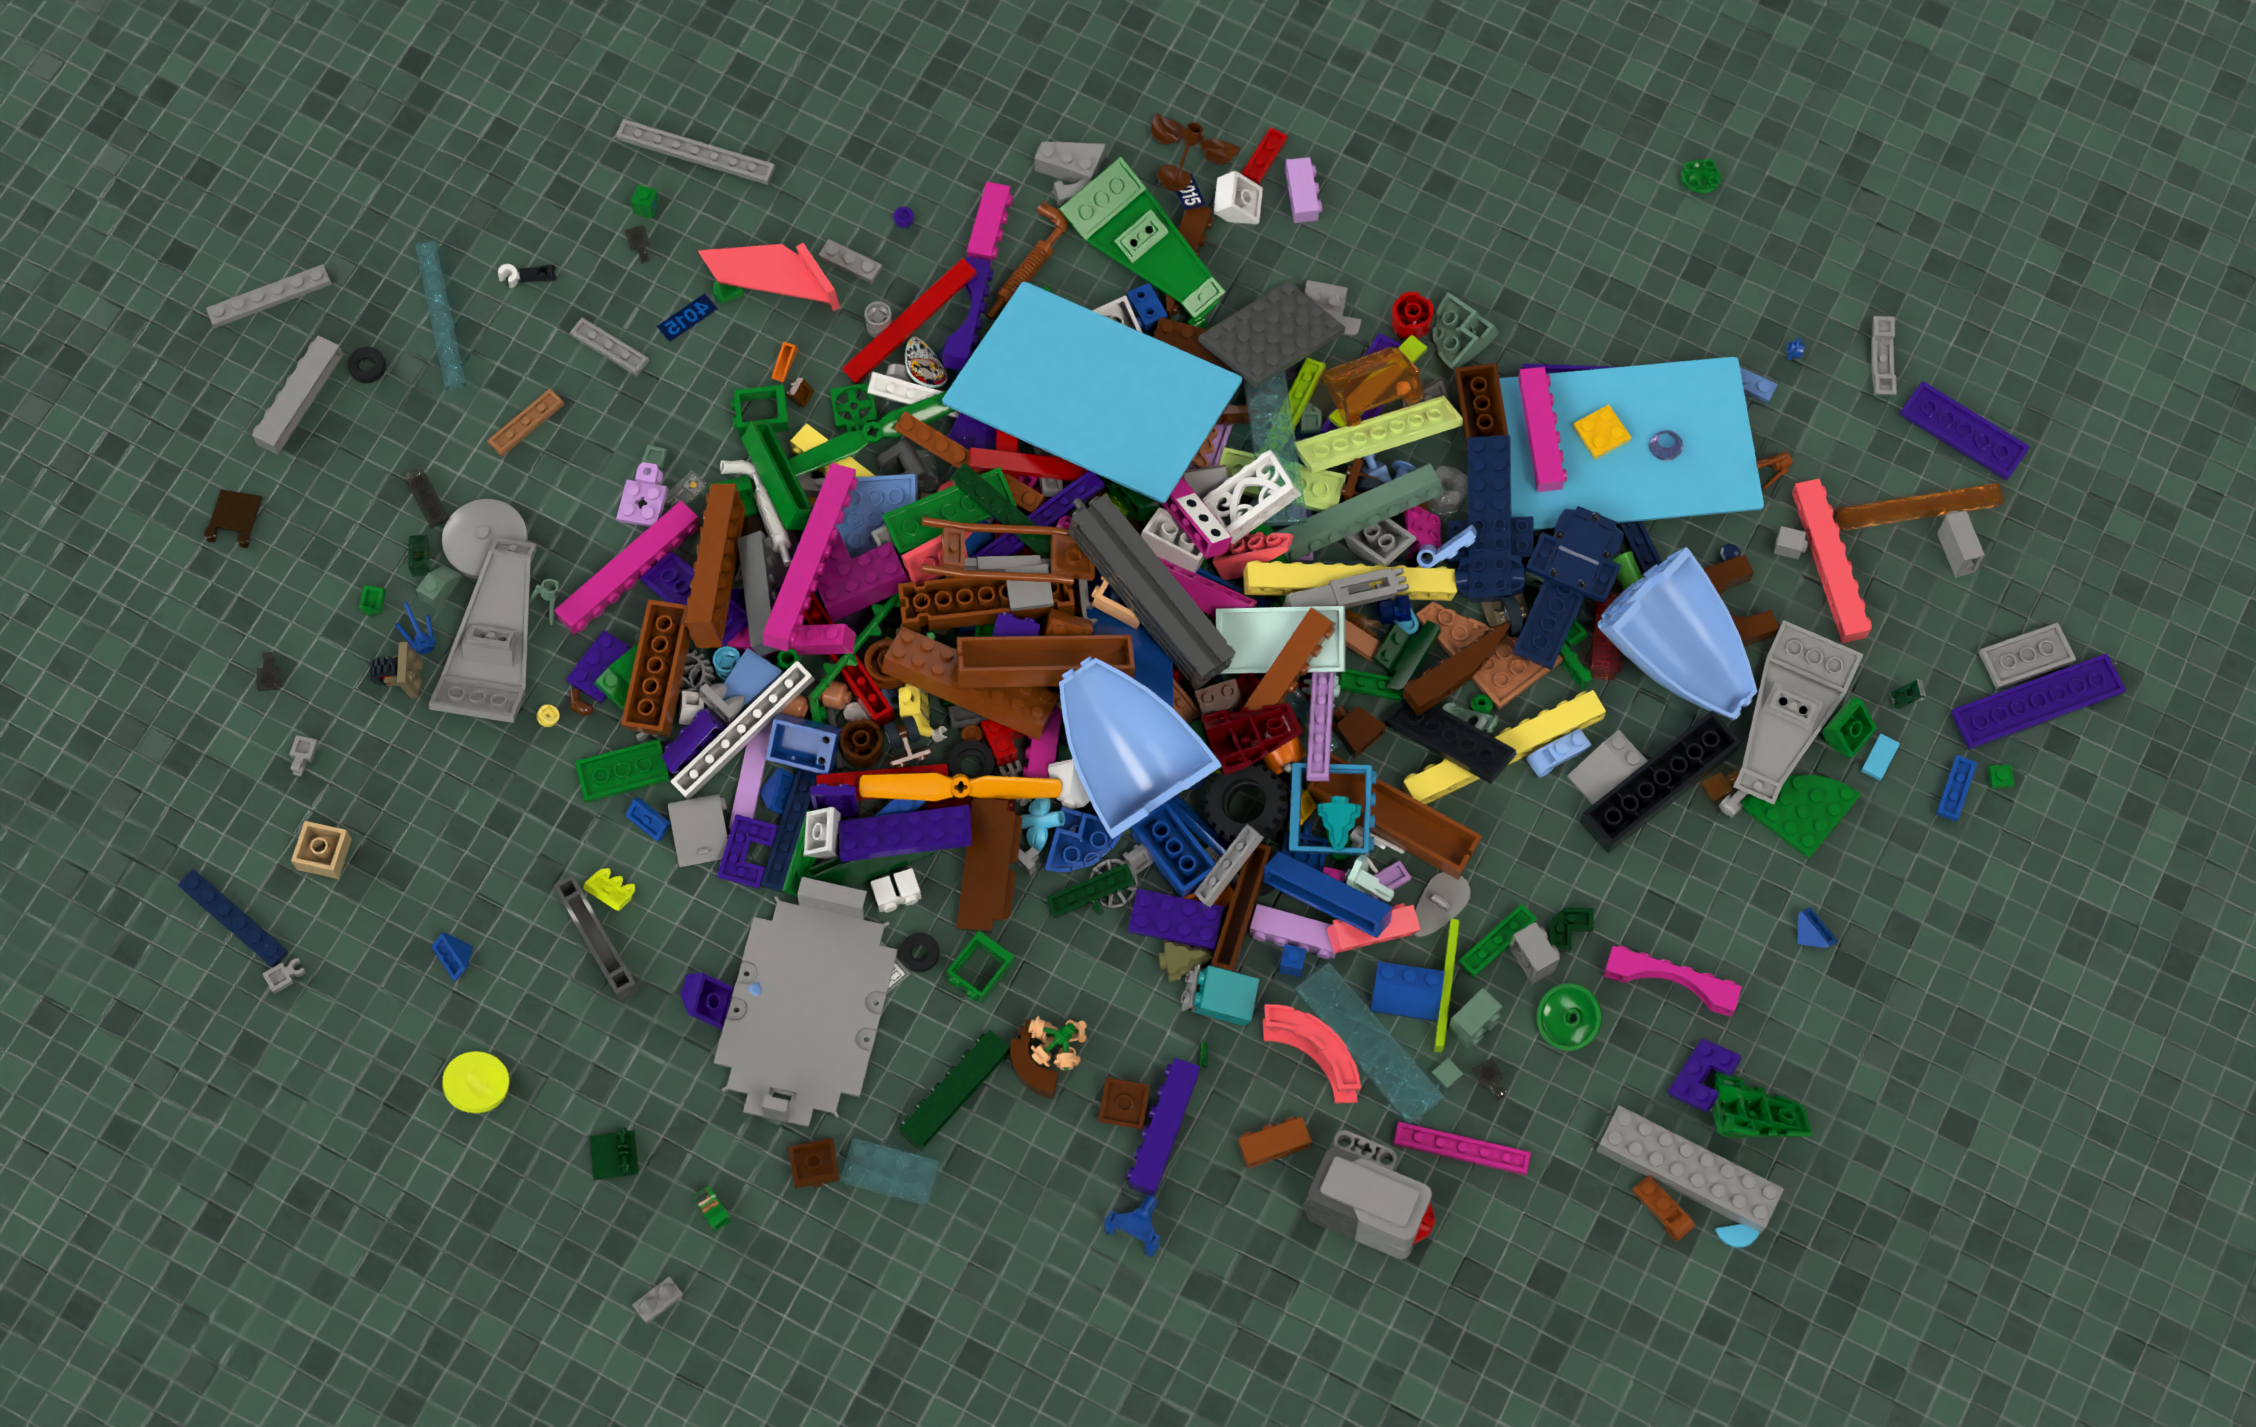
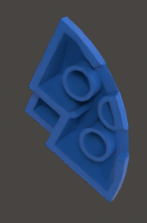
M1060 807L1059 811H1063L1065 815V824L1054 827L1044 870L1071 872L1087 868L1100 861L1104 855L1112 850L1122 833L1112 839L1098 816Z

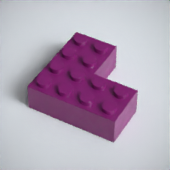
M839 531L836 541L831 542L832 550L829 558H825L823 562L825 563L823 574L817 577V589L832 622L899 593L898 584L909 583L891 542L851 559Z

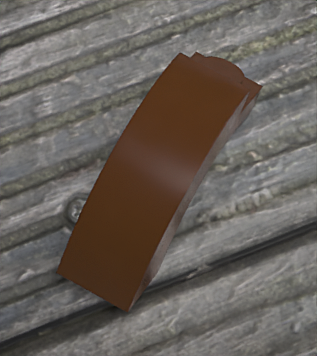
M1026 1019L1025 1025H1020L1017 1038L1021 1040L1011 1039L1010 1053L1013 1070L1019 1081L1027 1089L1040 1096L1053 1099L1059 1078L1058 1071L1042 1068L1031 1059L1029 1049L1032 1033H1029L1028 1025L1031 1024L1032 1020Z

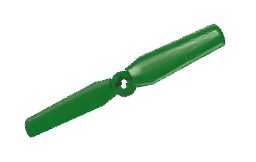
M945 391L891 411L878 422L871 421L866 423L863 430L841 434L788 459L798 477L856 455L867 445L877 444L882 438L902 437L903 435L893 428L904 411L925 424H929L956 410L943 405L942 398L947 392ZM870 428H873L874 431L878 430L876 437L873 438L872 435H867Z

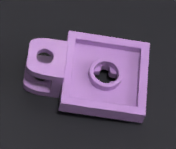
M642 462L637 469L636 481L626 480L616 519L618 522L651 527L662 516L668 488L667 486H662L663 473L659 470L658 466ZM644 499L647 505L639 508L638 502Z

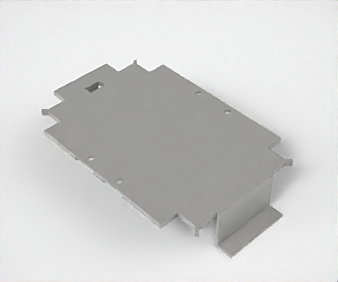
M802 877L797 894L799 905L782 902L776 896L774 899L777 905L772 921L757 917L753 918L740 971L714 1059V1064L732 1068L727 1086L721 1089L722 1092L725 1093L731 1090L748 1094L743 1113L809 1128L814 1110L834 1114L836 1119L839 1118L836 1111L841 1093L860 1097L898 949L880 946L884 928L890 926L888 921L884 924L864 920L863 905L867 891ZM749 972V976H745L744 973ZM759 982L762 992L760 995L754 996L750 993L748 987ZM875 1001L879 1002L877 1006L873 1004ZM735 1008L739 1009L738 1013L734 1012ZM869 1038V1042H864V1039ZM774 1093H778L792 1097L789 1102V1100H784L773 1096Z

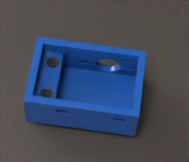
M779 713L773 719L765 760L820 774H830L834 770L840 742L839 735L842 728Z

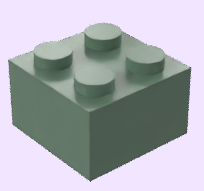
M1482 988L1452 1017L1448 1031L1467 1049L1472 1044L1476 1046L1484 1038L1483 1034L1487 1029L1492 1031L1498 1025V1020L1502 1016L1500 1014L1502 1005Z

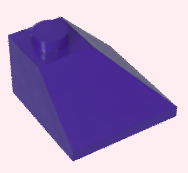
M705 973L686 974L681 997L688 1015L723 1030L734 987Z

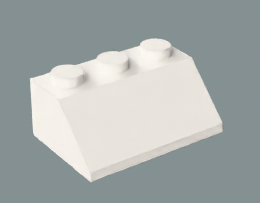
M1159 507L1142 531L1141 537L1158 557L1196 573L1205 558L1204 555L1165 509Z

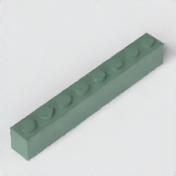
M1430 463L1275 533H1289L1294 536L1289 550L1284 553L1289 563L1428 500L1434 499L1444 494L1440 480Z

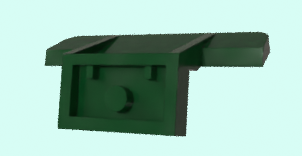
M1427 620L1418 636H1410L1396 623L1390 625L1371 656V659L1385 671L1394 674L1387 686L1390 691L1402 693L1405 684L1414 678L1441 633L1439 624Z

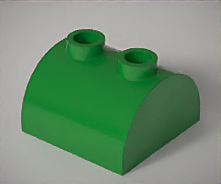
M1853 697L1824 726L1822 734L1826 742L1835 751L1852 759L1875 732L1877 727L1862 699Z

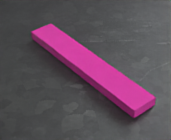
M1399 1121L1393 1143L1396 1146L1521 1175L1527 1174L1531 1152Z

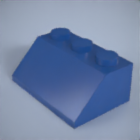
M1378 962L1371 1012L1437 1021L1445 971Z

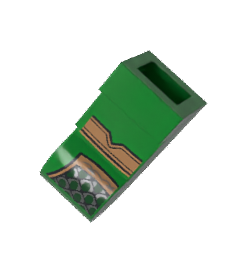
M709 1186L693 1195L714 1233L732 1222Z

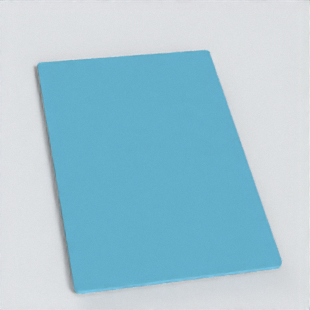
M1022 282L942 398V403L949 408L1160 503H1165L1241 385L1242 377L1037 286Z
M1737 357L1549 374L1551 385L1548 389L1554 398L1552 412H1556L1557 415L1555 429L1560 433L1558 447L1559 450L1563 451L1564 462L1561 464L1562 469H1566L1567 482H1564L1562 490L1537 492L1518 377L1499 378L1508 435L1511 438L1512 517L1533 516L1534 531L1554 529L1562 511L1565 509L1576 510L1577 506L1592 512H1598L1600 515L1617 523L1761 510L1764 507ZM1609 404L1630 434L1631 441L1595 460L1574 430L1573 423Z

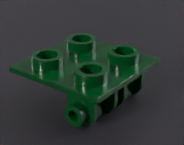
M619 1128L616 1133L589 1136L594 1180L639 1174L635 1130L627 1131V1128Z

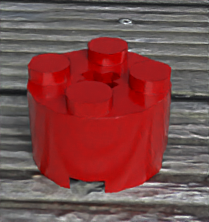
M1419 292L1401 294L1393 304L1391 314V326L1397 337L1408 339L1413 335L1418 339L1428 334L1433 319V305L1428 298L1427 300Z

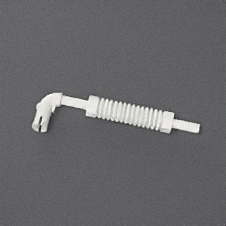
M722 460L720 463L722 474H747L754 480L756 489L753 496L767 535L772 541L773 551L780 553L784 566L789 567L792 562L788 549L791 547L790 539L754 464L744 460Z

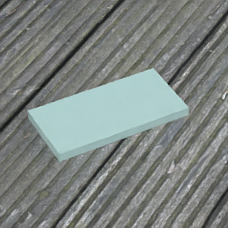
M1345 606L1216 609V629L1225 638L1227 644L1236 652L1234 658L1231 659L1230 667L1220 674L1267 673L1310 608L1318 610L1336 624L1333 627L1335 628L1334 634L1330 639H1325L1321 645L1323 647L1321 653L1310 661L1311 667L1307 673L1345 672Z

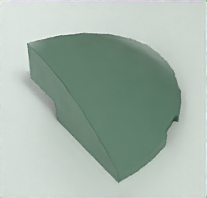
M1450 293L1446 294L1437 309L1436 326L1433 327V340L1439 351V356L1452 370L1461 367L1473 359L1499 334L1495 325L1481 317L1477 311Z

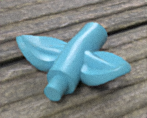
M1036 798L1029 806L1030 814L1021 815L1022 829H1028L1026 834L1028 844L1039 853L1047 841V829L1065 824L1063 811L1048 813L1051 806L1049 798Z

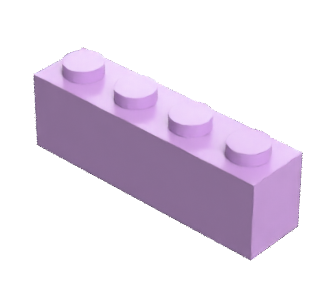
M1257 904L1249 935L1253 936L1254 939L1258 941L1269 940L1280 947H1284L1286 944L1307 949L1306 953H1315L1323 959H1334L1336 955L1333 953L1326 929L1331 924Z

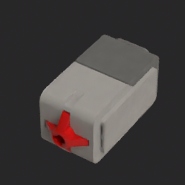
M1346 1130L1339 1131L1335 1135L1333 1148H1330L1325 1153L1306 1198L1304 1211H1306L1308 1220L1398 1259L1409 1257L1414 1245L1430 1236L1436 1221L1430 1202L1431 1189L1423 1183L1394 1172L1397 1156L1392 1149ZM1346 1141L1349 1143V1146L1342 1147L1338 1142ZM1364 1150L1368 1151L1366 1155H1363L1361 1153H1363ZM1386 1158L1392 1163L1385 1165L1380 1160Z

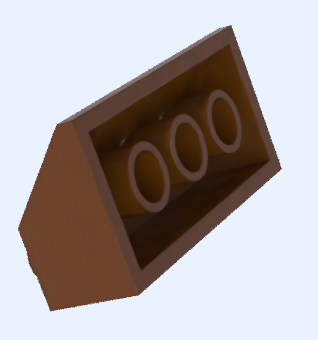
M1497 363L1455 368V383L1460 414L1463 418L1462 427L1466 452L1468 454V438L1508 435Z

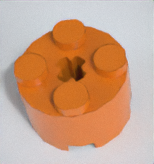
M1297 736L1261 759L1268 769H1271L1278 775L1284 771L1286 764L1290 762L1298 763L1307 755V750Z

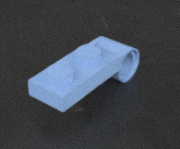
M1470 525L1437 549L1432 544L1422 545L1418 550V564L1423 568H1430L1446 558L1448 560L1453 558L1458 553V549L1463 546L1468 547L1475 542L1477 530L1473 525ZM1428 552L1433 557L1427 560L1422 557V554Z
M1579 728L1533 752L1527 757L1526 761L1538 778H1541L1550 773L1554 767L1589 750L1592 745Z

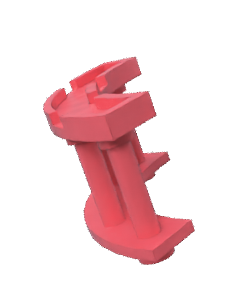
M1265 1004V1019H1262L1264 1041L1287 1044L1303 1051L1326 1074L1332 1087L1335 1104L1357 1103L1356 1091L1361 1090L1360 1078L1356 1064L1342 1039L1327 1024L1309 1013H1303L1289 1006Z

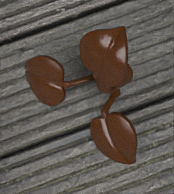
M1158 113L1155 114L1152 121L1151 132L1159 143L1164 145H1170L1174 141L1179 143L1184 137L1186 144L1178 168L1173 165H1164L1159 168L1157 178L1162 186L1171 191L1184 190L1191 182L1190 173L1181 170L1189 147H1194L1200 141L1201 150L1206 151L1205 157L1209 161L1220 165L1230 162L1238 154L1240 147L1215 138L1203 141L1204 135H1201L1203 127L1196 122H1190L1187 128H1183L1179 123L1167 119Z

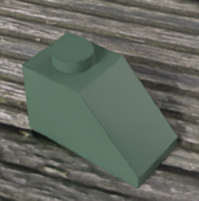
M445 565L429 572L416 589L420 600L438 610L460 581L462 575Z

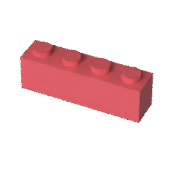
M1405 903L1393 906L1391 923L1378 938L1339 919L1334 920L1333 925L1326 928L1334 954L1410 936L1421 930L1414 905L1405 907Z

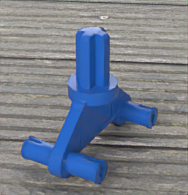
M1147 1195L1140 1208L1135 1209L1133 1212L1125 1214H1115V1211L1110 1212L1104 1223L1106 1227L1105 1233L1107 1234L1109 1231L1108 1235H1113L1117 1228L1145 1242V1254L1148 1255L1149 1253V1257H1152L1160 1245L1159 1235H1156L1151 1223V1214L1157 1206L1158 1200L1153 1195Z

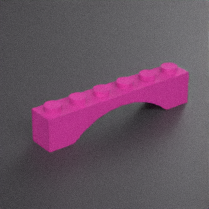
M1620 945L1617 947L1612 946L1603 977L1622 983L1641 978H1662L1674 981L1694 992L1710 1011L1732 1017L1735 1012L1742 986L1737 985L1732 980L1726 979L1723 981L1715 978L1710 973L1701 974L1695 972L1691 967H1679L1673 965L1669 960H1657L1651 958L1647 953H1635L1630 951L1629 948Z

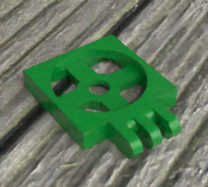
M869 383L830 389L836 429L847 428V432L862 430L868 422H878L873 395L867 393ZM856 392H865L869 396V400L859 401L856 398ZM840 395H848L846 403L836 405ZM852 403H856L858 405V407L854 410L850 408V405ZM871 408L869 413L860 419L859 413L863 409ZM847 412L851 415L852 420H847L838 413Z

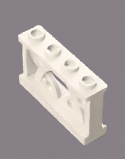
M1269 450L1262 453L1251 464L1244 466L1236 475L1226 479L1221 486L1211 490L1202 500L1232 536L1231 543L1234 544L1302 494L1293 483L1277 455ZM1271 466H1274L1275 474L1272 477V479L1269 480L1271 476L1270 470L1267 472V474H1263V472L1269 469ZM1280 475L1286 483L1282 487L1276 484ZM1245 487H1263L1258 498L1259 504L1255 507L1248 504L1239 505ZM1266 493H1267L1268 495L1271 494V495L1268 496L1266 499H1264ZM1227 499V502L1221 505L1225 508L1230 507V510L1219 511L1217 506ZM1246 509H1247L1248 512H1246L1245 514H1243L1244 512L1241 511V510H1246ZM1230 516L1231 524L1227 526L1222 517Z

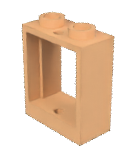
M1102 576L1101 580H1103L1101 587L1097 585L1091 595L1094 597L1092 606L1138 629L1140 621L1130 609L1103 596L1109 583Z

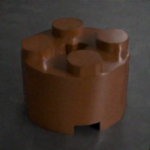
M861 718V720L849 721L842 728L839 737L844 759L849 764L864 769L876 764L884 752L883 735L879 726L872 720Z

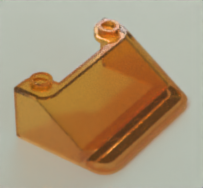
M1396 347L1385 348L1327 370L1322 374L1323 381L1347 427L1357 426L1361 423L1360 413L1403 398L1406 404L1411 405L1425 398L1418 368Z

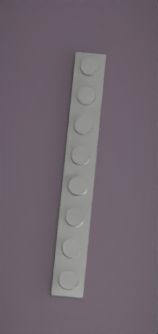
M623 119L616 134V139L766 185L769 184L775 170V165L625 119Z

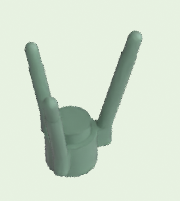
M545 579L541 585H536L534 592L529 598V605L538 593H540L544 600L549 601V625L552 626L554 623L555 598L558 597V581Z

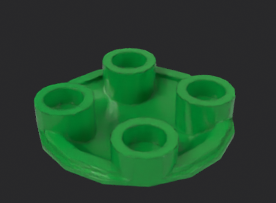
M1706 159L1686 162L1681 172V180L1684 186L1690 191L1701 194L1712 192L1718 188L1721 182V173L1718 167L1715 166V161Z

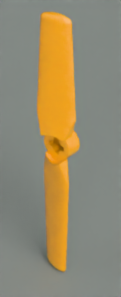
M938 773L863 775L859 781V791L862 797L938 801L953 797V795L959 798L968 795L980 799L1058 798L1062 791V784L1059 779L982 776L969 779L965 774H956L953 777ZM959 781H963V784L966 785L962 790H958V787L955 786L959 784Z

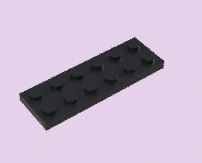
M1403 699L1385 719L1386 726L1490 784L1493 783L1517 755L1516 749L1437 705L1417 716L1406 700Z

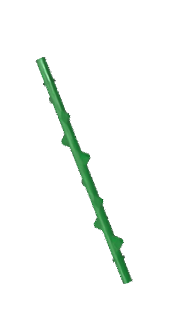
M899 593L892 595L884 605L873 604L871 606L875 616L860 635L855 636L853 654H843L836 664H823L826 676L820 680L818 686L808 696L810 701L816 702L826 688L830 687V683L845 665L857 666L858 663L854 654L869 636H880L882 634L878 625L893 607L900 608Z

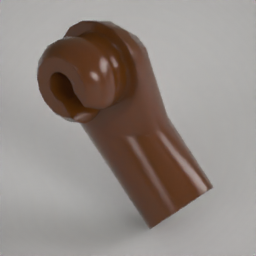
M572 689L569 691L572 711L580 716L591 715L593 713V706L581 700L580 690Z

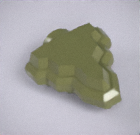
M1163 940L1164 952L1158 953L1160 971L1166 970L1169 982L1181 980L1182 975L1189 973V969L1192 970L1198 964L1203 966L1213 959L1211 950L1200 947L1191 948L1189 945Z

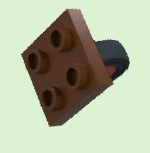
M1355 458L1353 465L1348 466L1347 481L1343 483L1341 490V503L1385 484L1379 478L1362 473V459Z

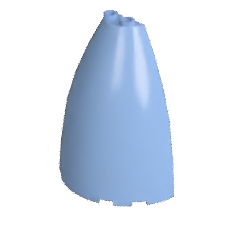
M1685 547L1668 556L1667 560L1659 566L1657 564L1643 574L1645 577L1629 585L1604 611L1601 616L1603 619L1598 622V627L1629 660L1652 680L1673 694L1733 721L1741 715V706L1744 708L1753 701L1752 697L1758 692L1741 637L1726 605L1691 551Z
M1089 656L1080 662L1081 668L1076 671L1072 668L1061 675L1063 680L1059 682L1062 714L1067 741L1076 771L1097 815L1113 839L1148 816L1151 811L1184 789L1187 790L1222 765L1201 737L1168 703L1148 687L1124 672L1097 658L1092 659Z

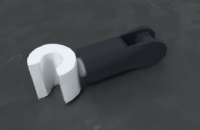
M504 264L498 270L499 281H504L509 277L510 288L515 287L519 280L521 283L537 281L552 282L557 279L556 275H554L556 270L554 265L519 268V272H517L513 265Z

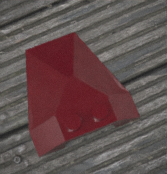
M1290 703L1262 706V709L1249 710V707L1241 708L1240 712L1229 713L1228 710H1220L1201 717L1210 748L1222 765L1219 769L1223 777L1246 769L1303 733Z

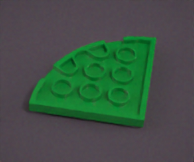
M1816 775L1788 776L1782 785L1774 805L1749 794L1741 802L1743 805L1741 809L1807 859H1810L1858 800L1861 793L1831 778Z

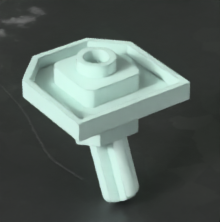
M1361 854L1356 859L1352 870L1348 869L1344 881L1347 885L1367 895L1373 894L1385 902H1390L1394 896V891L1378 883V878L1367 873L1369 869L1367 856Z

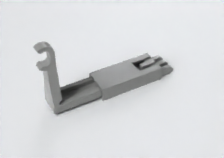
M1040 555L965 558L964 570L1005 572V569L1048 564L1049 572H1051V559H1041ZM1074 578L1081 618L1091 620L1092 626H1094L1098 620L1095 618L1089 619L1086 613V609L1092 610L1094 607L1092 606L1093 602H1089L1087 580Z
M1387 568L1333 580L1326 586L1290 593L1286 596L1282 607L1345 606V608L1394 598L1398 592L1408 590L1409 585H1400V583L1407 581L1405 576L1397 577L1404 573L1403 568L1394 570ZM1382 580L1383 584L1377 583L1375 589L1371 590L1372 586L1370 587L1369 583Z

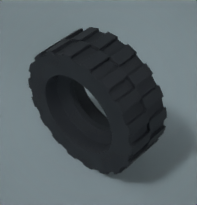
M967 740V742H961L955 746L952 752L950 751L949 759L947 760L950 777L956 774H965L969 779L995 775V757L992 754V750L986 744H982L977 740ZM967 756H976L982 762V769L975 775H968L961 769L962 760ZM959 781L958 786L961 789L966 786L963 784V781Z

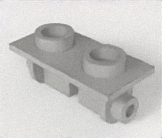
M1199 964L1194 966L1192 970L1189 969V973L1185 976V982L1187 983L1181 997V1003H1183L1181 1011L1192 1008V1012L1195 1013L1196 1006L1193 1005V1001L1200 987V984H1197L1200 971L1204 970V968H1200Z

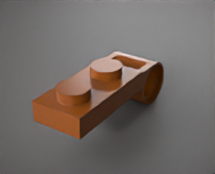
M1650 1175L1632 1189V1193L1661 1221L1666 1232L1675 1241H1679L1695 1228L1692 1219Z

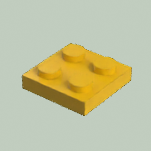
M1609 404L1573 423L1574 430L1595 460L1631 441L1630 434Z

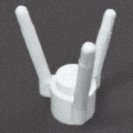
M1360 825L1350 835V840L1353 842L1351 847L1363 846V827ZM1370 833V837H1374V844L1382 849H1385V846L1401 854L1404 853L1403 849ZM1367 857L1368 866L1372 869V871L1375 874L1378 873L1379 871L1376 869L1371 860Z

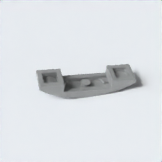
M1873 317L1871 363L1875 395L1896 396L1897 394L1893 345L1895 317Z

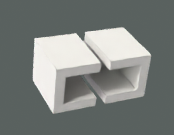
M912 868L893 874L900 896L896 897L890 876L870 882L879 912H891L896 910L899 904L913 905L919 899H922Z

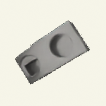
M1082 179L1077 183L1064 186L1062 181L1054 182V195L1058 209L1090 183V181Z

